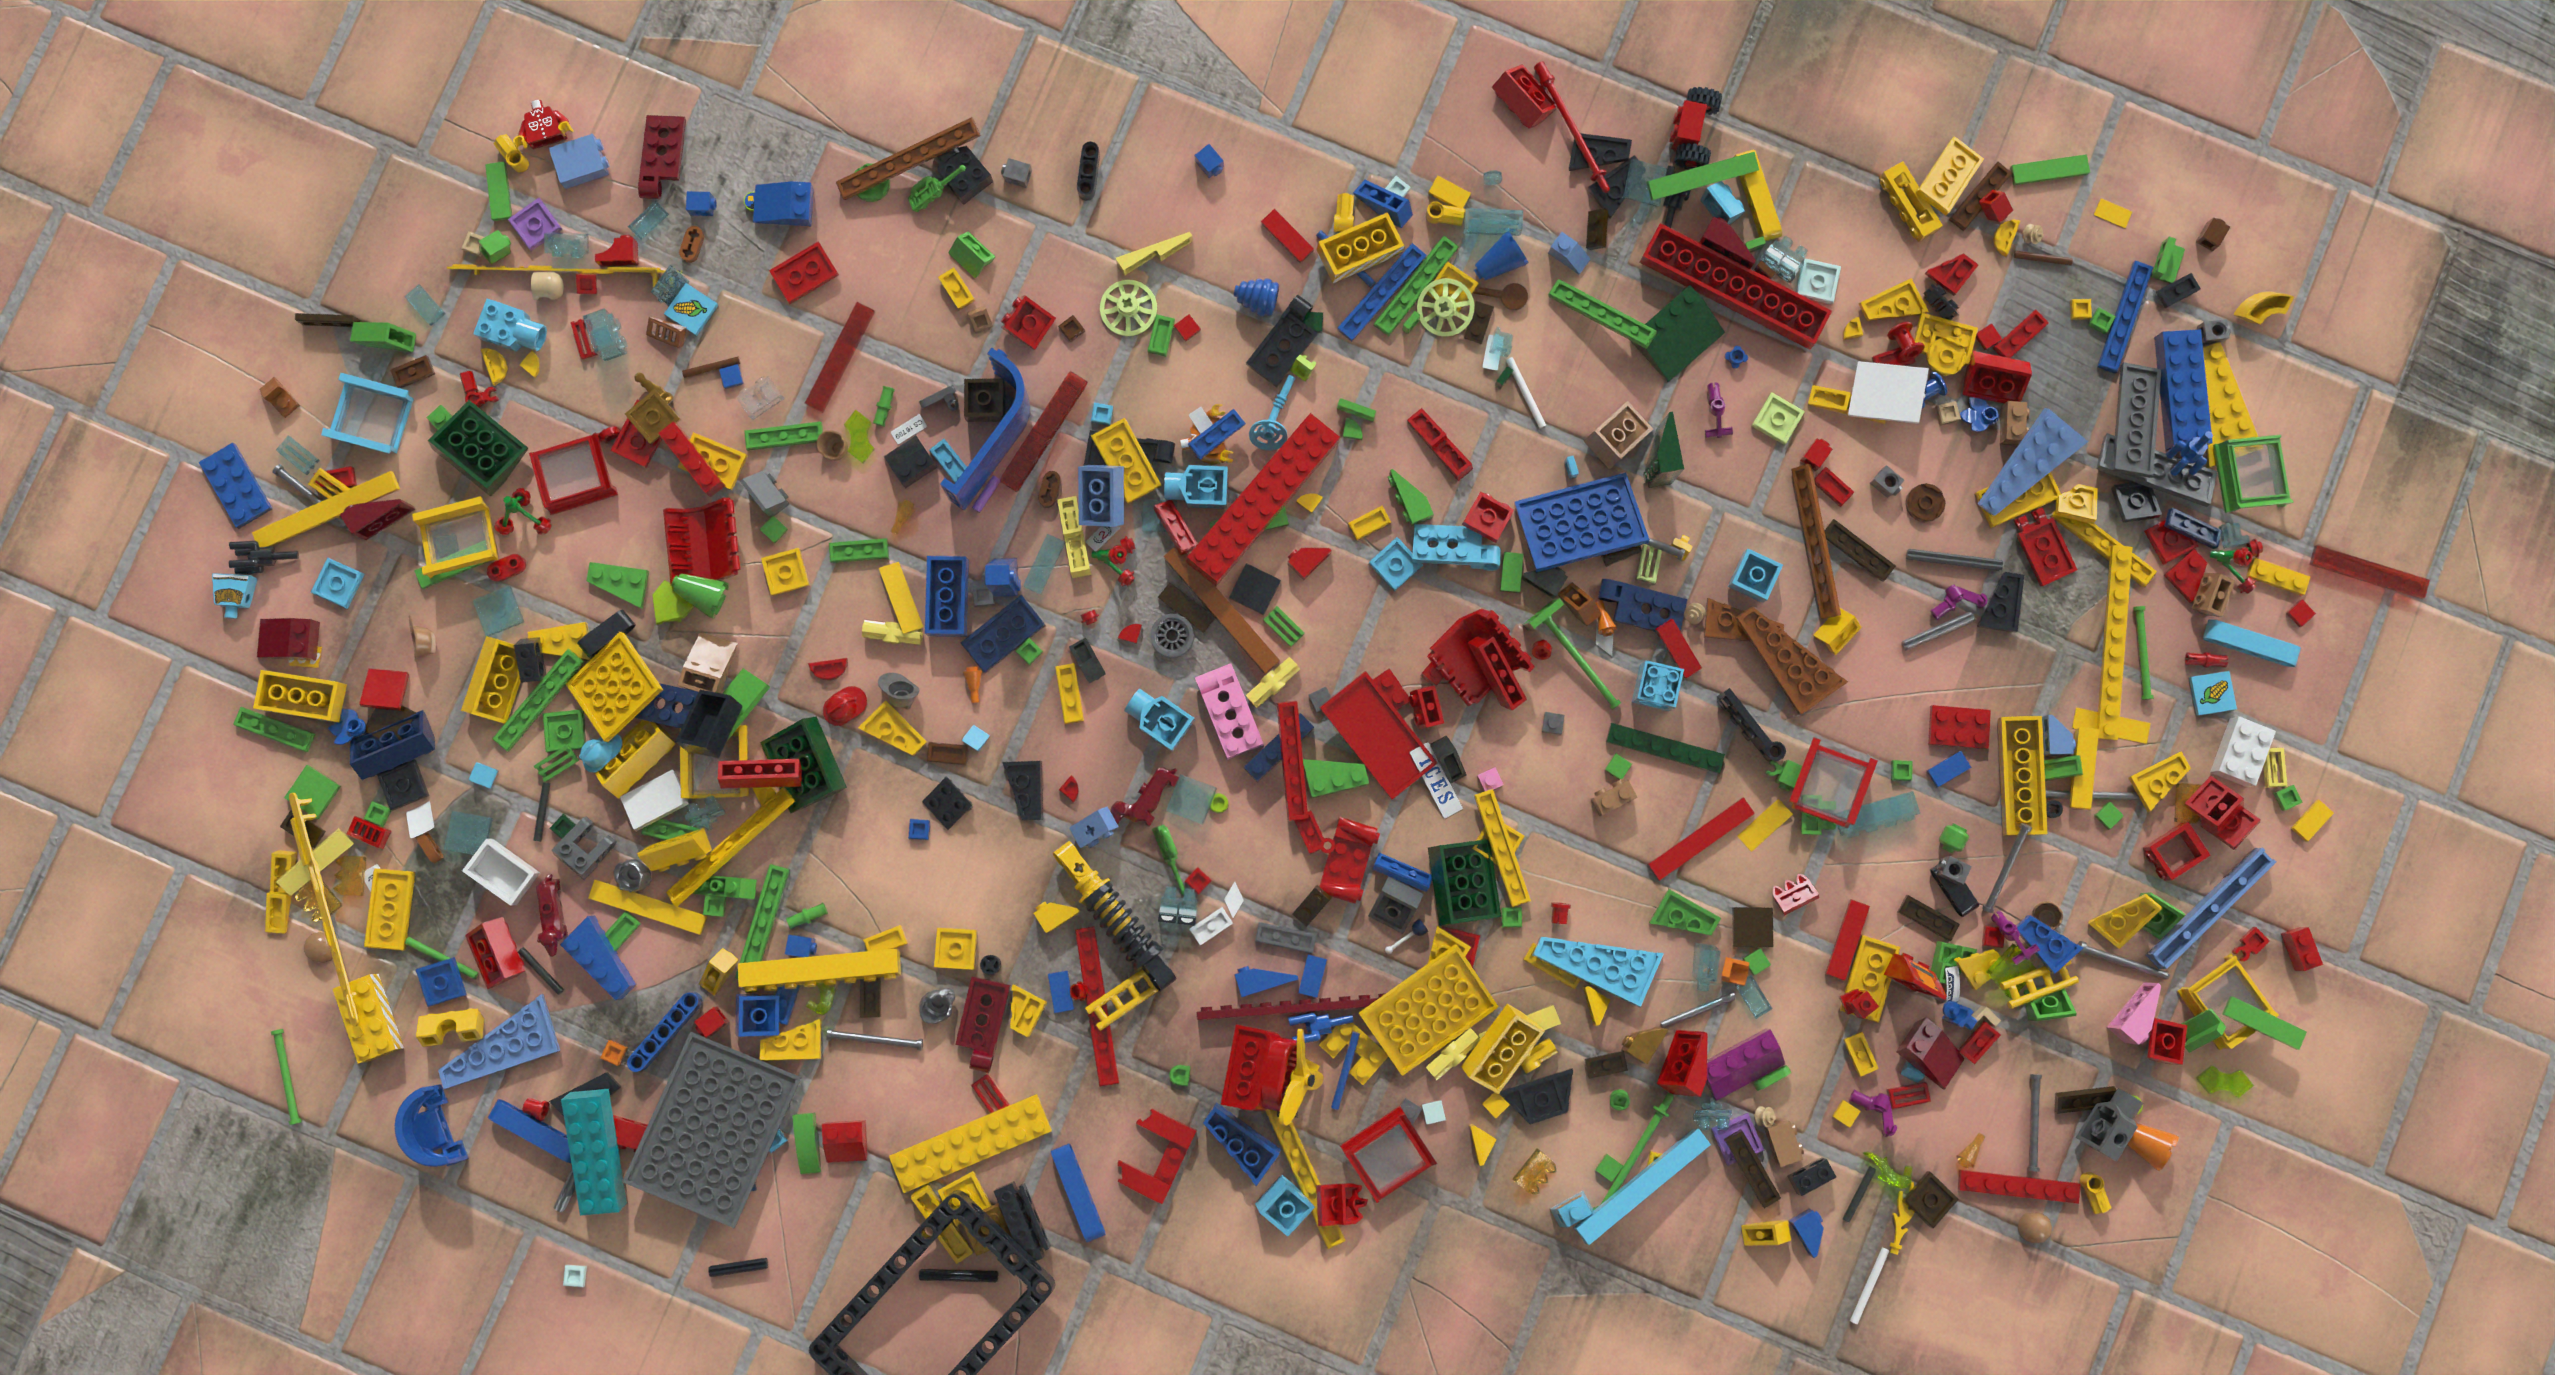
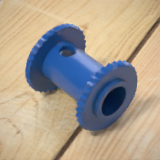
M1936 372L1930 373V380L1926 383L1922 409L1925 407L1924 401L1935 394L1947 395V386L1942 377Z

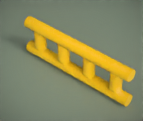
M2071 960L2059 970L2063 981L2055 984L2046 966L2001 982V989H2009L2013 999L2007 1002L2008 1007L2013 1009L2079 983L2078 977H2070L2066 966L2071 965ZM2042 976L2046 987L2037 990L2033 979ZM2025 982L2029 994L2020 997L2016 985Z
M1141 969L1088 1005L1085 1010L1088 1014L1096 1013L1100 1019L1096 1026L1101 1031L1158 992V990L1143 969ZM1144 978L1150 988L1140 994L1134 984ZM1127 989L1134 999L1123 1005L1117 995ZM1111 1000L1117 1010L1107 1017L1101 1006Z

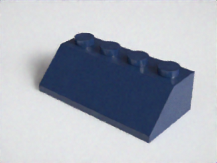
M424 710L373 733H366L350 741V765L361 780L374 777L378 773L393 769L395 766L410 762L414 758L429 754L435 750V736ZM413 719L411 724H405L398 729V734L402 738L401 741L392 731L384 733L380 739L371 735Z

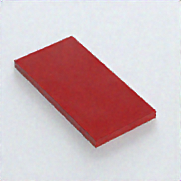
M1366 671L1319 707L1392 800L1438 763ZM1421 747L1432 761L1421 772L1418 770L1410 754V751Z

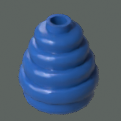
M1258 278L1256 281L1249 280L1248 283L1242 281L1240 286H1235L1234 297H1237L1239 304L1249 308L1250 312L1257 313L1261 317L1265 315L1272 316L1277 302L1279 284L1272 282L1269 278L1264 280Z

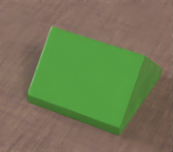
M2151 892L2141 893L2139 897L2147 894L2161 906V910L2142 927V929L2161 940L2185 916V913Z
M2065 988L2026 1003L2027 1016L2030 1021H2042L2077 1015ZM2028 989L2024 990V995L2029 994Z

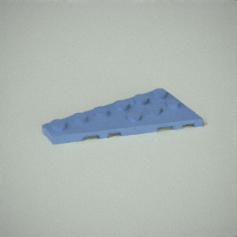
M2044 408L1980 499L1978 505L1990 515L1995 516L2088 441L2050 409Z
M544 994L539 995L534 1001L505 1020L477 1043L470 1046L465 1052L440 1068L438 1072L443 1089L560 1051Z

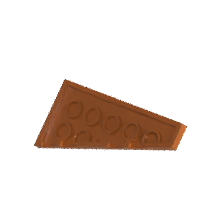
M1750 607L1735 617L1799 715H1802L1848 683L1846 679L1820 661L1817 656L1787 635L1785 631L1773 624L1770 619L1756 608Z

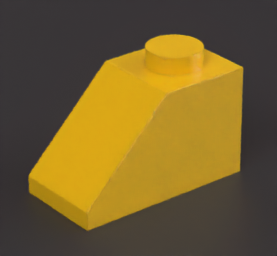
M1043 902L1036 907L1037 911L1033 914L1044 931L1049 933L1081 911L1079 908Z
M722 948L708 962L699 985L715 996L733 972L738 959L732 953Z
M1788 1220L1741 1225L1744 1246L1780 1245L1791 1241Z

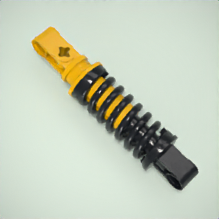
M1070 841L1054 851V858L1075 882L1074 888L1083 895L1079 902L1086 906L1087 911H1095L1093 914L1094 920L1102 919L1099 925L1101 928L1108 927L1106 931L1108 937L1115 936L1112 940L1114 945L1123 943L1119 948L1120 953L1130 951L1125 958L1128 962L1133 961V971L1136 972L1143 969L1152 984L1160 992L1177 979L1175 974L1159 956L1164 948L1153 940L1149 945L1147 944L1152 937L1151 933H1146L1143 936L1140 935L1145 930V926L1141 924L1136 928L1134 927L1139 918L1137 916L1132 918L1129 916L1132 913L1131 908L1123 909V906L1126 904L1125 900H1120L1119 902L1116 900L1119 897V892L1111 893L1113 885L1110 879H1100L1099 873L1096 870L1092 871ZM1075 867H1076V868H1079V867L1082 868L1081 871H1077V872L1074 871Z

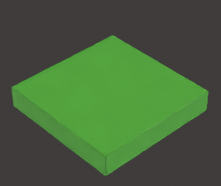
M582 709L543 713L545 750L547 753L556 752L567 744L571 750H579L586 743L584 711Z
M306 765L284 798L289 801L290 793H296L297 798L300 800L312 798V802L308 805L300 806V809L308 814H316V819H319L341 786L310 765Z

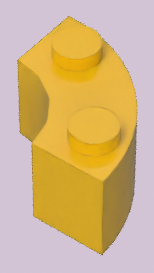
M2277 292L2257 293L2242 302L2233 315L2246 322L2261 325L2272 314L2280 313L2286 315L2294 296Z

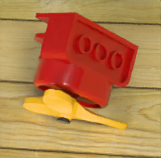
M1236 1025L1221 1105L1263 1112L1267 1109L1280 1112V1124L1289 1125L1303 1101L1305 1091L1319 1088L1324 1080L1322 1073L1309 1070L1307 1066L1304 1030L1298 1029L1297 1040L1282 1038L1276 1032Z

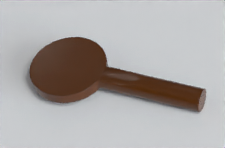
M1511 283L1502 291L1476 287L1472 293L1501 298L1503 305L1510 310L1523 308L1528 300L1526 288L1518 283Z

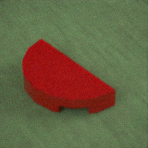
M848 658L808 663L810 671L816 677L822 680H834L845 672Z

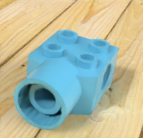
M487 298L473 334L480 340L515 352L523 346L539 351L545 342L547 327L531 321L530 316L523 310Z
M1188 465L1184 473L1166 472L1164 499L1184 500L1188 508L1227 509L1228 467Z
M1141 689L1137 690L1124 710L1140 722L1139 728L1141 731L1172 752L1195 721L1194 717L1165 697L1160 696L1154 699Z

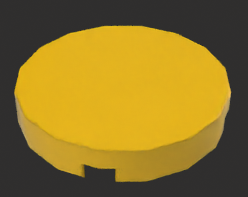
M1944 337L1933 342L1926 356L1931 370L1942 376H1950L1959 372L1965 365L1967 357L1963 345L1958 340L1950 337Z

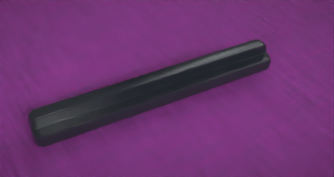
M921 1269L919 1271L920 1281L996 1283L999 1276L998 1271Z

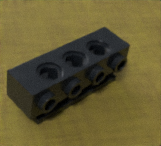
M1015 1181L995 1189L994 1194L1012 1238L1035 1261L1042 1259L1045 1256L1042 1248L1048 1250L1051 1245L1026 1184H1021L1019 1186L1020 1189H1018ZM1018 1192L1020 1194V1197H1022L1024 1200L1023 1204L1025 1208H1023L1020 1198L1017 1194ZM1025 1211L1027 1212L1028 1216L1031 1217V1224L1033 1227H1031ZM1033 1230L1035 1231L1036 1235H1038V1237H1039L1040 1246L1038 1245V1242H1037L1036 1237H1035V1235H1034V1233H1033Z

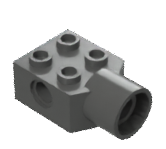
M2118 1088L2110 1102L2097 1103L2076 1138L2117 1162L2138 1128L2134 1118L2144 1103Z

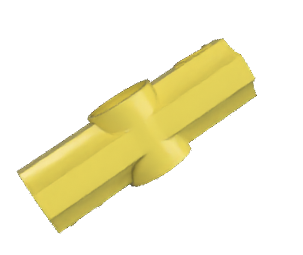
M864 620L862 637L878 639L892 644L907 643L921 645L923 629L903 634L899 623H880Z
M1290 657L1287 658L1275 670H1271L1246 697L1258 708L1271 695L1274 696L1286 685L1285 683L1300 671V668Z
M1469 1028L1457 1040L1449 1043L1440 1052L1441 1054L1428 1064L1426 1069L1436 1080L1440 1079L1448 1070L1457 1066L1481 1039Z

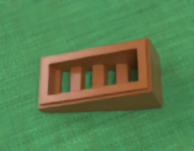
M650 316L646 335L680 348L684 345L687 327ZM653 323L657 324L655 332H652ZM660 326L663 327L662 334H659ZM667 329H669V336H666Z

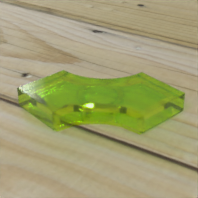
M855 410L844 423V426L851 435V443L847 452L861 463H864L875 450L868 439V430L872 422Z
M2210 1066L2196 1077L2208 1094L2219 1090H2226L2239 1098L2254 1086L2240 1069L2233 1073H2223L2216 1067Z

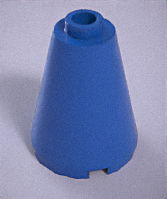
M1507 231L1475 264L1477 268L1474 271L1479 279L1484 278L1486 281L1525 266L1529 261L1513 239L1511 233Z

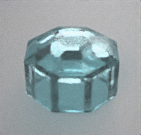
M1497 170L1485 172L1483 175L1484 183L1487 185L1501 183L1502 173Z

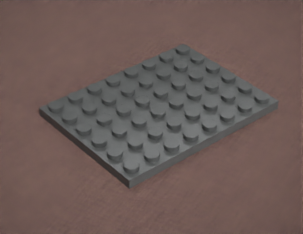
M690 1032L622 1182L735 1228L802 1077Z

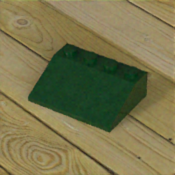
M1689 285L1645 323V325L1657 331L1648 348L1646 349L1634 342L1632 344L1662 377L1669 382L1718 340L1725 331L1703 298Z
M470 400L428 440L432 450L490 497L505 483L528 450L526 445Z
M1673 411L1667 414L1656 429L1645 472H1643L1644 482L1648 483L1649 488L1672 484L1684 470Z
M817 716L803 718L760 742L768 760L799 759L802 767L801 786L784 787L795 801L788 807L790 814L847 788Z
M1489 839L1428 847L1439 926L1502 917ZM1474 845H1478L1477 848L1488 854L1489 858H1485L1482 854L1472 849Z

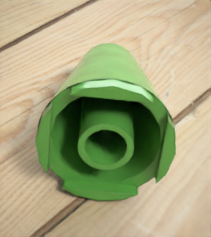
M680 574L679 577L675 576L671 584L676 594L712 619L715 618V614H718L726 598V595L723 594L724 590L729 589V583L687 574Z

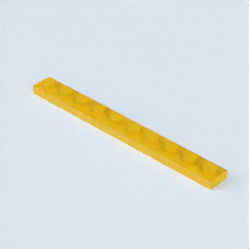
M2112 545L2110 547L2097 718L2098 739L2118 740L2133 549V547Z

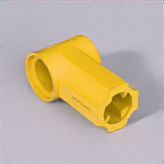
M507 134L498 136L493 144L505 158L506 162L516 172L526 171L529 167L528 159L519 149H516L513 141Z
M1348 193L1338 194L1333 232H1343L1353 227L1354 195Z
M1432 202L1428 205L1426 219L1432 224L1445 223L1462 226L1465 209L1442 205L1440 202ZM1435 209L1439 211L1440 214L1438 216H1433L1430 213V211Z
M1550 1038L1535 1045L1523 1060L1521 1067L1525 1074L1541 1065L1540 1063L1558 1053Z
M2092 1172L2083 1173L2079 1181L2085 1189L2093 1213L2099 1214L2109 1211L2111 1206L2104 1189L2102 1177ZM2094 1178L2095 1183L2090 1187L2089 1181Z

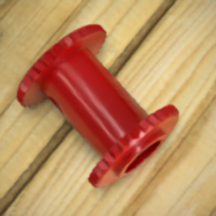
M1911 322L1897 324L1887 335L1888 339L1896 340L1902 350L1899 358L1902 361L1916 358L1925 348L1923 343H1916L1910 331L1913 325Z

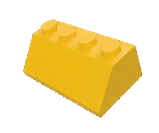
M486 636L461 711L504 724L508 721L520 685L514 644Z
M641 720L622 738L620 752L600 771L595 772V775L602 786L619 799L629 791L635 782L642 779L644 774L658 763L659 759L670 752L676 743L660 724Z
M1506 1004L1464 1061L1461 1068L1470 1079L1499 1094L1545 1031L1524 1013Z

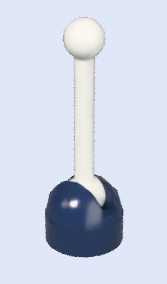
M1418 919L1412 925V932L1391 947H1386L1385 952L1391 954L1393 949L1411 936H1422L1429 932L1428 929Z

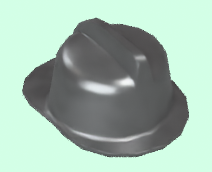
M886 673L878 679V686L888 695L889 702L896 707H903L909 710L915 697L920 692L915 684L898 673Z

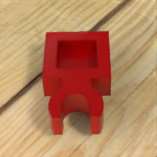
M2252 927L2239 940L2243 945L2235 947L2232 953L2237 954L2239 951H2242L2243 956L2239 960L2247 961L2250 957V952L2256 955L2270 940L2257 927Z

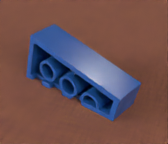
M587 916L560 945L615 1000L623 999L636 986V983L624 963L618 957L617 951L613 949L596 916Z

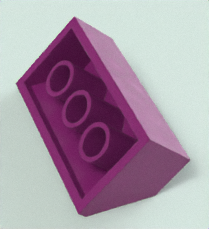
M1764 1029L1707 1060L1706 1084L1715 1101L1785 1065L1781 1048L1771 1029Z

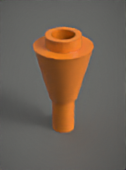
M1603 600L1597 601L1596 605L1601 612V615L1598 617V634L1604 637L1613 635L1617 627L1606 611Z
M978 666L966 667V671H963L970 690L971 703L979 702L978 689L982 670H978Z

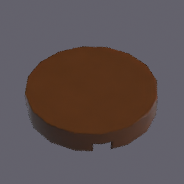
M1925 483L1911 489L1905 503L1911 517L1920 522H1930L1941 516L1945 509L1946 501L1938 487Z

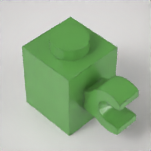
M1785 760L1782 766L1775 761H1770L1769 764L1773 765L1775 770L1774 772L1766 770L1765 774L1768 776L1778 774L1775 783L1780 784L1779 788L1790 792V789L1794 790L1802 766L1790 760Z

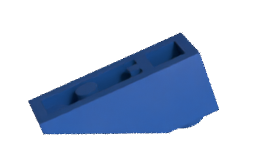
M1364 180L1353 192L1358 199L1377 214L1382 215L1388 212L1393 224L1400 228L1413 216L1408 199L1372 182Z
M1249 966L1237 969L1238 973L1234 974L1241 997L1298 980L1297 975L1255 968L1249 969Z

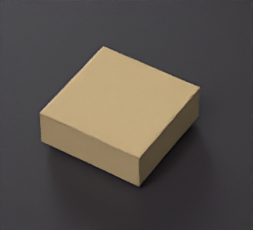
M468 231L461 249L481 257L479 241L485 237Z
M1956 401L1936 406L1940 425L1961 420Z

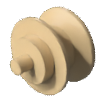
M2028 224L2022 232L2025 243L2032 242L2033 244H2038L2044 236L2040 225Z
M1699 603L1690 604L1684 611L1686 621L1691 624L1700 623L1706 615L1705 608Z
M1760 1106L1754 1114L1755 1122L1758 1126L1771 1127L1776 1119L1774 1110L1771 1107L1765 1108Z

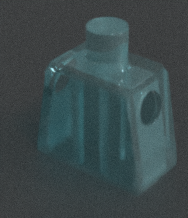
M1695 943L1692 975L1698 980L1697 990L1709 991L1710 981L1716 982L1721 951L1715 945Z

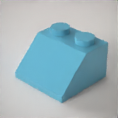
M1722 181L1707 187L1700 199L1713 217L1722 218L1729 225L1739 219L1745 212L1741 201L1735 199L1731 188L1727 184L1724 185Z
M1283 1175L1255 1203L1259 1213L1286 1236H1289L1315 1208L1308 1198Z

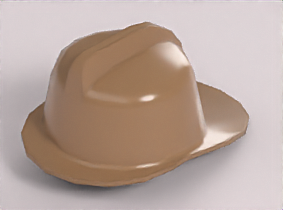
M409 615V626L414 645V661L416 662V657L435 653L436 639L429 629L414 626Z

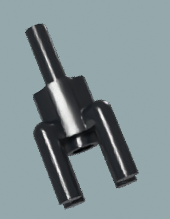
M1668 166L1665 176L1675 174V167ZM1691 190L1665 197L1663 207L1668 209L1664 223L1665 226L1672 227L1675 211L1682 210L1683 202L1689 199Z
M257 541L229 542V549L235 550L236 556L248 557V560H229V568H234L235 574L262 573L264 566H275L276 560L299 559L298 551L275 552L273 546L259 547Z

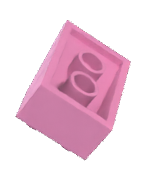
M2144 982L2107 1028L2124 1043L2138 1045L2144 1043L2149 1038L2148 1033L2152 1030L2161 985L2159 983Z

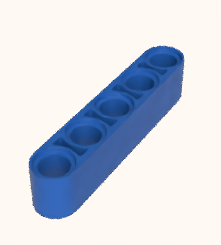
M696 992L685 993L628 1058L627 1066L631 1071H643L650 1066L701 1007L703 1000L700 994ZM690 996L695 998V1004L692 1007L687 1002ZM677 1011L682 1014L680 1022H677L674 1018ZM664 1026L669 1030L667 1037L661 1034V1029ZM650 1042H653L656 1046L653 1053L648 1050ZM637 1057L641 1058L642 1060V1066L640 1068L636 1067L635 1065V1059Z
M497 1100L488 1119L559 1159L571 1163L566 1134L543 1121L537 1120L534 1116L523 1113L521 1109L504 1100Z
M1068 1143L1052 1150L1051 1154L1085 1241L1088 1243L1105 1236L1103 1224L1071 1144Z

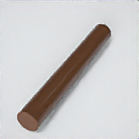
M2014 251L2013 258L2070 266L2073 263V258L2023 251Z
M738 356L682 370V374L686 378L741 364Z

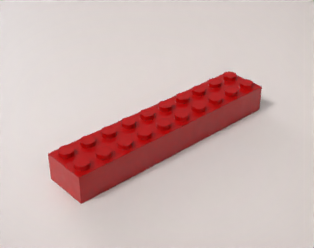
M1661 223L1639 262L1686 287L1691 285L1696 292L1809 350L1816 344L1832 313V310Z
M1310 413L1187 556L1186 563L1216 587L1335 448L1340 436Z

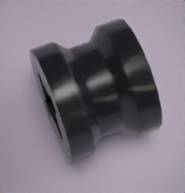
M995 955L983 957L980 963L982 972L988 975L998 973L1002 966L1001 960Z

